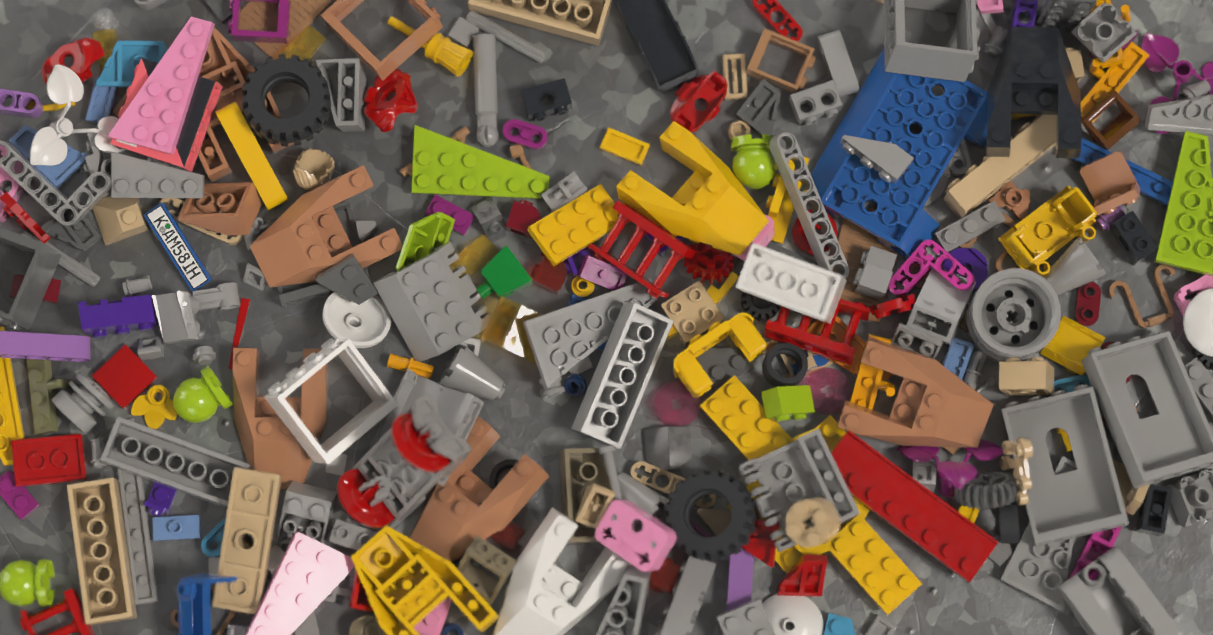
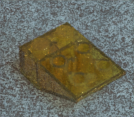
M501 296L482 338L491 345L537 365L523 322L541 316V314Z

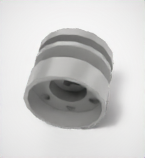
M79 372L75 377L82 384L78 387L73 381L69 382V385L74 390L73 394L70 395L68 392L61 390L51 401L78 428L87 434L97 424L91 414L95 411L105 416L106 413L99 406L103 403L111 410L114 404L110 401L108 394L93 379Z

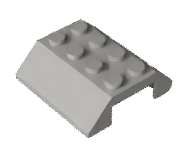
M451 241L435 248V252L396 273L391 272L373 282L414 359L418 362L448 351L479 334L494 322L490 313L484 314L488 311L485 305L476 308L474 311L472 310L471 305L481 297L479 293L472 295L477 289L469 274L461 275L466 271L464 265L458 266L451 271L449 265L459 258L457 253L448 256L455 251Z
M819 428L758 459L754 458L738 466L742 476L751 473L750 476L744 478L746 484L758 480L761 486L753 489L750 494L752 497L761 494V497L755 499L754 502L762 519L772 516V518L764 522L766 527L772 526L777 522L780 525L781 530L771 534L772 540L782 537L781 540L774 543L778 552L797 545L786 534V517L788 511L796 502L813 497L825 498L836 507L835 510L840 517V524L860 514Z

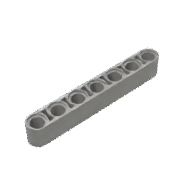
M789 132L778 134L770 140V150L818 267L833 272L832 270L835 266L838 269V275L846 279L849 275L848 264L797 140ZM780 139L786 142L785 149L780 146ZM789 160H792L795 164L794 171L789 167ZM798 181L803 184L804 189L802 192L797 187ZM807 202L812 206L811 213L806 209ZM816 223L821 227L820 235L815 231ZM825 245L830 249L828 256L824 253Z

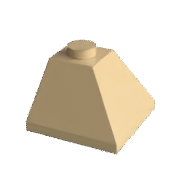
M111 196L101 199L93 207L105 245L149 230L138 198H111Z

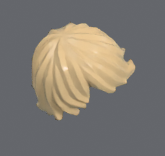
M309 148L302 151L297 158L293 171L298 185L305 190H314L330 182L335 168L333 157L319 149Z

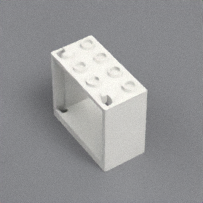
M752 243L736 288L831 324L846 280L836 273Z
M331 338L321 345V351L307 356L303 360L304 365L299 369L295 367L286 374L287 378L282 383L277 382L268 389L269 393L264 397L315 463L329 464L398 406L397 402L349 339L338 338L333 340ZM338 354L373 402L323 444L319 445L284 398Z

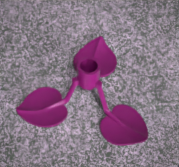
M1150 33L1144 35L1141 49L1149 54L1144 65L1155 73L1163 72L1166 67L1174 69L1173 78L1176 81L1171 100L1168 97L1160 96L1154 99L1150 105L1175 101L1180 84L1188 82L1191 79V75L1199 81L1206 80L1211 88L1208 94H1213V61L1203 66V77H1201L1192 68L1190 62L1181 60L1176 63L1179 58V47L1172 39ZM1154 130L1158 134H1167L1171 132Z
M980 439L977 448L964 447V450L968 453L963 462H939V458L936 456L939 453V448L932 446L900 445L896 451L901 452L903 456L915 462H928L933 459L936 464L937 478L940 479L939 493L945 497L956 496L955 487L960 490L977 475V469L967 463L969 458L974 456L978 460H991L1000 456L1003 453V448L990 441Z

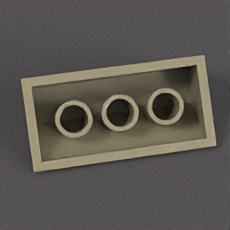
M599 448L563 449L559 452L562 514L578 525L566 545L599 543L595 537V528L575 520L586 487L596 484L611 490L604 455L599 453Z

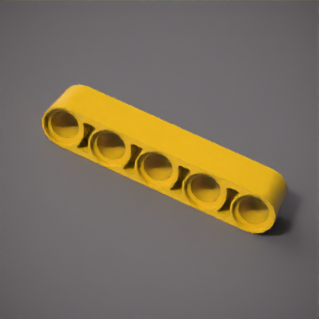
M236 101L215 111L267 209L270 210L287 201L288 198Z

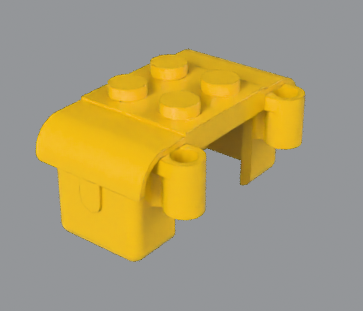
M1068 185L1005 232L998 240L1020 269L1033 271L1040 276H1044L1050 271V265L1045 261L1047 258L1075 237H1080L1083 243H1086L1096 236V230L1091 225L1096 222L1097 212L1078 187L1071 188Z
M739 313L722 324L720 321L714 323L708 328L709 331L703 337L701 334L695 336L689 341L688 348L676 356L673 374L675 378H680L694 398H698L712 388L711 385H713L696 358L726 337L730 336L749 362L764 353L767 344L753 325L754 319L751 315Z

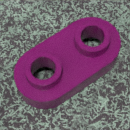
M512 119L507 121L503 127L504 138L510 143L533 150H540L547 144V133L540 126ZM517 129L519 131L518 135H511V130ZM539 136L541 139L539 142H533L532 138Z

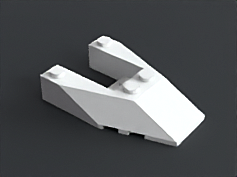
M552 507L517 559V563L512 570L513 573L509 586L507 585L506 597L503 607L500 609L493 635H564L586 617L621 582L628 565L631 566L632 564L607 547L604 548L583 581L578 580L553 564L578 525Z

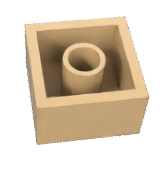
M1031 357L1029 361H1020V358H1006V362H999V390L1008 396L1051 395L1054 392V367L1047 361H1043L1041 357Z

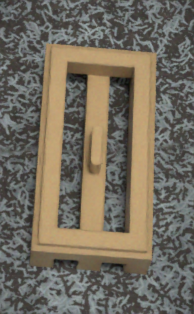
M745 54L722 55L723 77L727 81L725 101L730 99L746 100L748 93ZM736 59H740L742 93H738ZM727 60H731L733 94H729Z

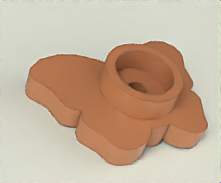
M1008 182L988 201V204L995 201L998 208L1006 207V210H1012L1015 217L1021 221L1028 216L1030 192L1026 189L1020 190L1016 188L1013 182Z

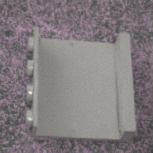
M407 369L405 375L401 378L400 386L395 396H393L398 406L382 418L380 427L370 442L369 450L392 427L393 422L398 416L404 414L414 401L428 394L436 402L438 416L451 433L466 441L484 402L472 394H463L442 386ZM449 475L441 478L437 484L444 486Z

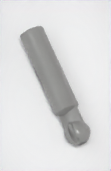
M477 34L473 36L475 113L478 126L476 137L480 145L491 147L498 141L499 137L496 116L498 114L495 35Z

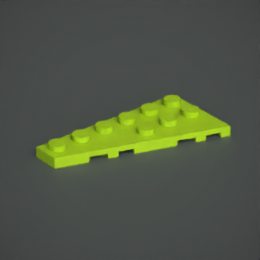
M417 125L414 126L412 194L543 200L541 195L549 190L548 175Z
M1189 131L1184 132L1155 262L1213 276V178L1211 176L1208 136Z

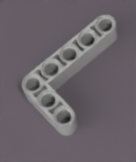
M0 141V146L4 145L7 148L6 156L0 158V166L63 225L73 226L79 223L111 189V176L98 171L91 174L67 198L35 166L31 165L13 145ZM18 161H21L24 165V169L20 174L14 171V165ZM99 176H103L106 179V185L101 189L95 183ZM34 177L39 178L41 182L37 190L32 189L30 184ZM84 192L90 196V201L87 205H83L80 202V196ZM51 193L57 196V202L53 206L47 202V197ZM67 209H71L74 212V218L70 222L64 219V212Z

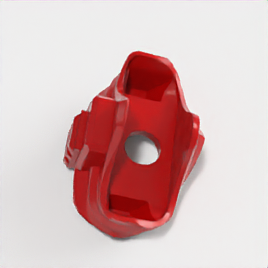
M84 37L61 46L42 66L41 75L44 83L47 85L48 78L55 65L67 67L64 59L69 56H73L74 62L72 66L67 68L74 71L82 83L92 77V64L105 55L101 43L95 39Z
M396 68L383 81L376 76L373 87H369L366 90L363 98L367 103L364 108L365 115L383 133L393 129L396 117L399 114H412L417 112L418 103L411 86V75L402 72L399 68Z
M714 71L708 75L696 77L690 83H684L675 93L677 99L670 109L672 122L675 121L690 132H696L702 125L711 121L719 113L721 103L727 94L726 79ZM699 98L704 99L707 103V108L704 111H698L694 106L695 101Z

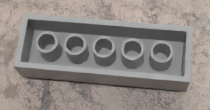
M624 301L574 420L572 430L608 446L614 445L615 448L621 449L672 327L673 320L635 302Z
M117 417L100 459L106 465L227 509L234 468H251L247 463L121 417Z

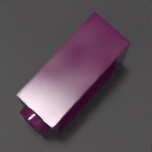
M230 0L229 10L233 12V18L228 21V34L232 35L233 41L288 44L291 0ZM241 1L279 3L277 32L239 30Z

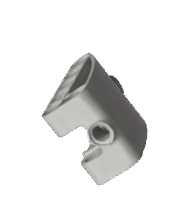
M1116 546L1058 587L1063 598L1088 635H1183L1179 627ZM1089 569H1093L1098 573L1097 581H1092L1088 578L1087 573Z

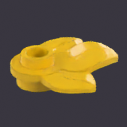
M154 385L147 391V394L137 397L131 409V415L133 416L145 415L147 426L154 430L164 423L165 418L176 420L177 417L173 401L170 399V393L162 385ZM162 393V399L156 401L155 395Z

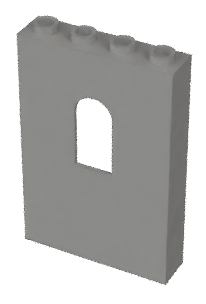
M1155 331L1143 339L1137 336L1129 339L1125 344L1115 342L1109 345L1107 349L1102 350L1101 347L1088 351V356L1082 360V364L1134 489L1213 466V433L1169 331L1161 334L1160 331ZM1138 375L1145 381L1158 412L1157 415L1139 419L1126 387L1128 376Z
M1087 385L1075 387L1073 392L1065 393L1064 390L1051 393V397L1042 399V396H1036L1028 399V403L1019 404V402H1012L1005 405L1006 408L1002 409L1009 440L1016 443L1017 438L1029 439L1033 448V456L1027 459L1031 489L1026 490L1028 495L1026 508L1036 547L1129 524L1093 387L1088 388ZM1061 428L1067 432L1077 470L1054 475L1046 444V435L1051 429Z

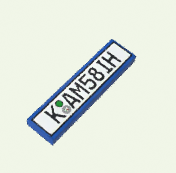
M162 202L144 214V217L192 292L213 280L165 203Z

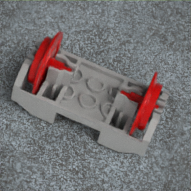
M428 394L414 401L404 414L398 416L393 422L392 427L351 470L346 471L340 477L337 485L339 499L346 512L364 526L380 532L386 525L394 528L426 499L424 495L441 478L451 474L466 459L472 448L465 440L451 433L438 416L436 402Z

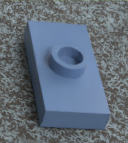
M95 77L85 119L87 122L96 124L102 118L112 115L118 87H96V81L99 77Z
M954 337L951 346L947 349L942 365L962 380L974 344Z
M200 515L153 517V541L201 539Z

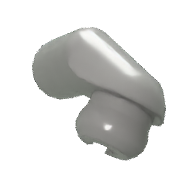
M256 217L249 235H244L248 251H251L250 245L256 240V236L261 231L260 226L264 225V220L261 217Z

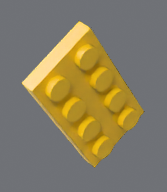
M600 184L532 224L527 231L554 267L589 246L590 243H594L607 235L619 218L617 216L619 212L613 209L614 201Z

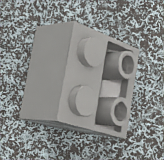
M901 323L897 325L891 338V344L934 359L943 343L941 339Z

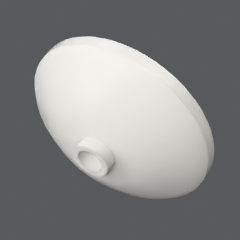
M1213 288L1197 294L1189 302L1183 318L1184 332L1190 344L1200 353L1213 357Z
M334 292L328 297L323 307V321L328 332L335 339H349L355 348H368L377 345L386 337L391 326L390 313L384 302L377 295L358 305Z
M775 594L762 603L775 635H823L824 623L822 615L815 603L808 597L777 596ZM792 622L794 629L791 631L787 630L785 624Z

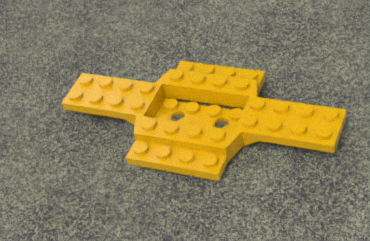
M735 375L700 405V408L748 461L754 458L758 459L796 441L797 438L818 428L831 453L846 433L844 429L837 427L838 423L829 415L815 429L791 438L775 419H766L764 407ZM758 480L748 484L746 488L751 492L753 489L761 486ZM760 494V495H757V496H755V497H752V496H751V498H752L753 500H755V499L761 497V494ZM853 496L852 498L860 514L841 523L838 533L830 541L815 547H803L797 544L781 552H778L776 548L775 562L786 574H788L802 555H822L829 552L886 615L891 613L922 585L920 580L866 522L865 517L870 509ZM729 504L727 508L729 509V511H732L731 506ZM757 506L755 507V512L757 513L758 520H768L772 518V516H768L762 519Z

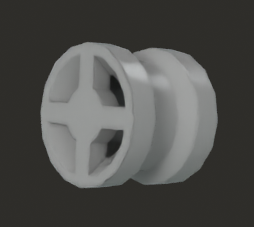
M561 376L547 388L544 387L542 378L539 379V383L544 389L542 393L544 398H551L565 393V388L561 386L560 382L562 380Z

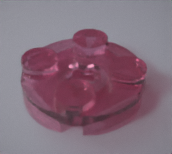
M822 368L813 372L805 384L810 385L814 409L820 414L830 415L837 413L843 408L845 400L849 401L851 395V387L846 375L833 368ZM826 385H829L830 389L834 390L830 397H825V393H821V389H824Z
M672 381L665 384L656 395L655 409L657 416L667 426L690 425L700 412V397L694 398L683 382ZM672 400H683L682 405L684 408L682 410L680 408L674 410L672 408L674 405Z

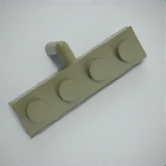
M27 359L34 435L58 431L56 407L51 401L54 398V389H72L69 382L73 381L77 386L78 382L73 379L58 378L53 380L51 360Z

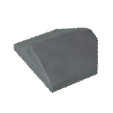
M667 426L644 430L646 461L663 470L678 469L692 459L690 426Z

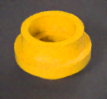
M576 276L572 281V291L577 296L588 297L594 291V282ZM580 282H586L587 288L580 289L578 285Z

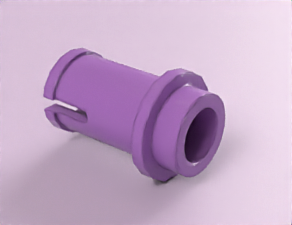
M1121 206L1116 207L1117 209L1108 215L1100 214L1097 216L1095 223L1101 231L1109 230L1113 222L1125 215Z

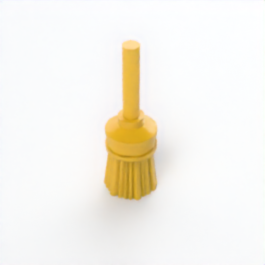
M393 16L388 20L390 26L407 36L416 31ZM436 33L422 45L425 48L424 56L426 58L432 59L434 63H440L457 77H460L470 65L474 53L451 42L448 37L445 38L441 33Z

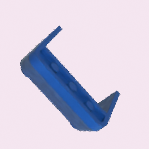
M194 574L180 580L177 586L179 595V635H211L210 584L236 582V576Z

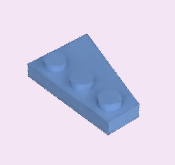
M25 125L9 142L30 161L31 144L38 131ZM67 145V156L60 164L33 166L55 187L59 188L86 163L85 157L89 155Z

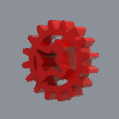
M701 242L696 243L695 246L689 245L696 253L692 259L684 257V266L687 267V274L693 273V279L699 277L701 278V283L709 280V283L713 284L714 279L720 283L722 282V277H729V272H732L734 265V256H731V253L713 248L712 245Z

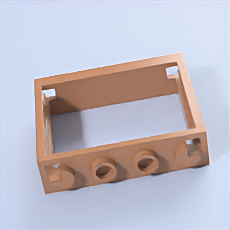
M337 0L321 14L325 24L382 81L443 28L439 20L441 15L437 13L434 7L428 8L426 0H406L427 21L380 62L340 22L364 0Z

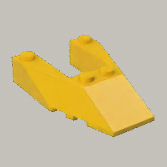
M673 121L660 136L662 150L694 171V173L671 198L630 170L616 186L618 197L621 201L675 237L679 235L689 238L692 242L709 244L713 248L740 256L769 223V220L731 169L690 131Z
M387 525L351 556L378 623L387 635H421L414 627L448 597L456 603L482 633L499 618L498 614L450 561Z

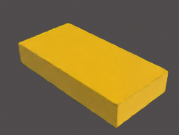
M608 127L599 149L642 166L650 144Z

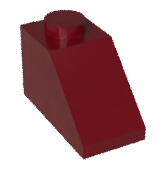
M526 200L514 201L506 224V231L533 239L527 229L542 219L537 208L533 207V203Z

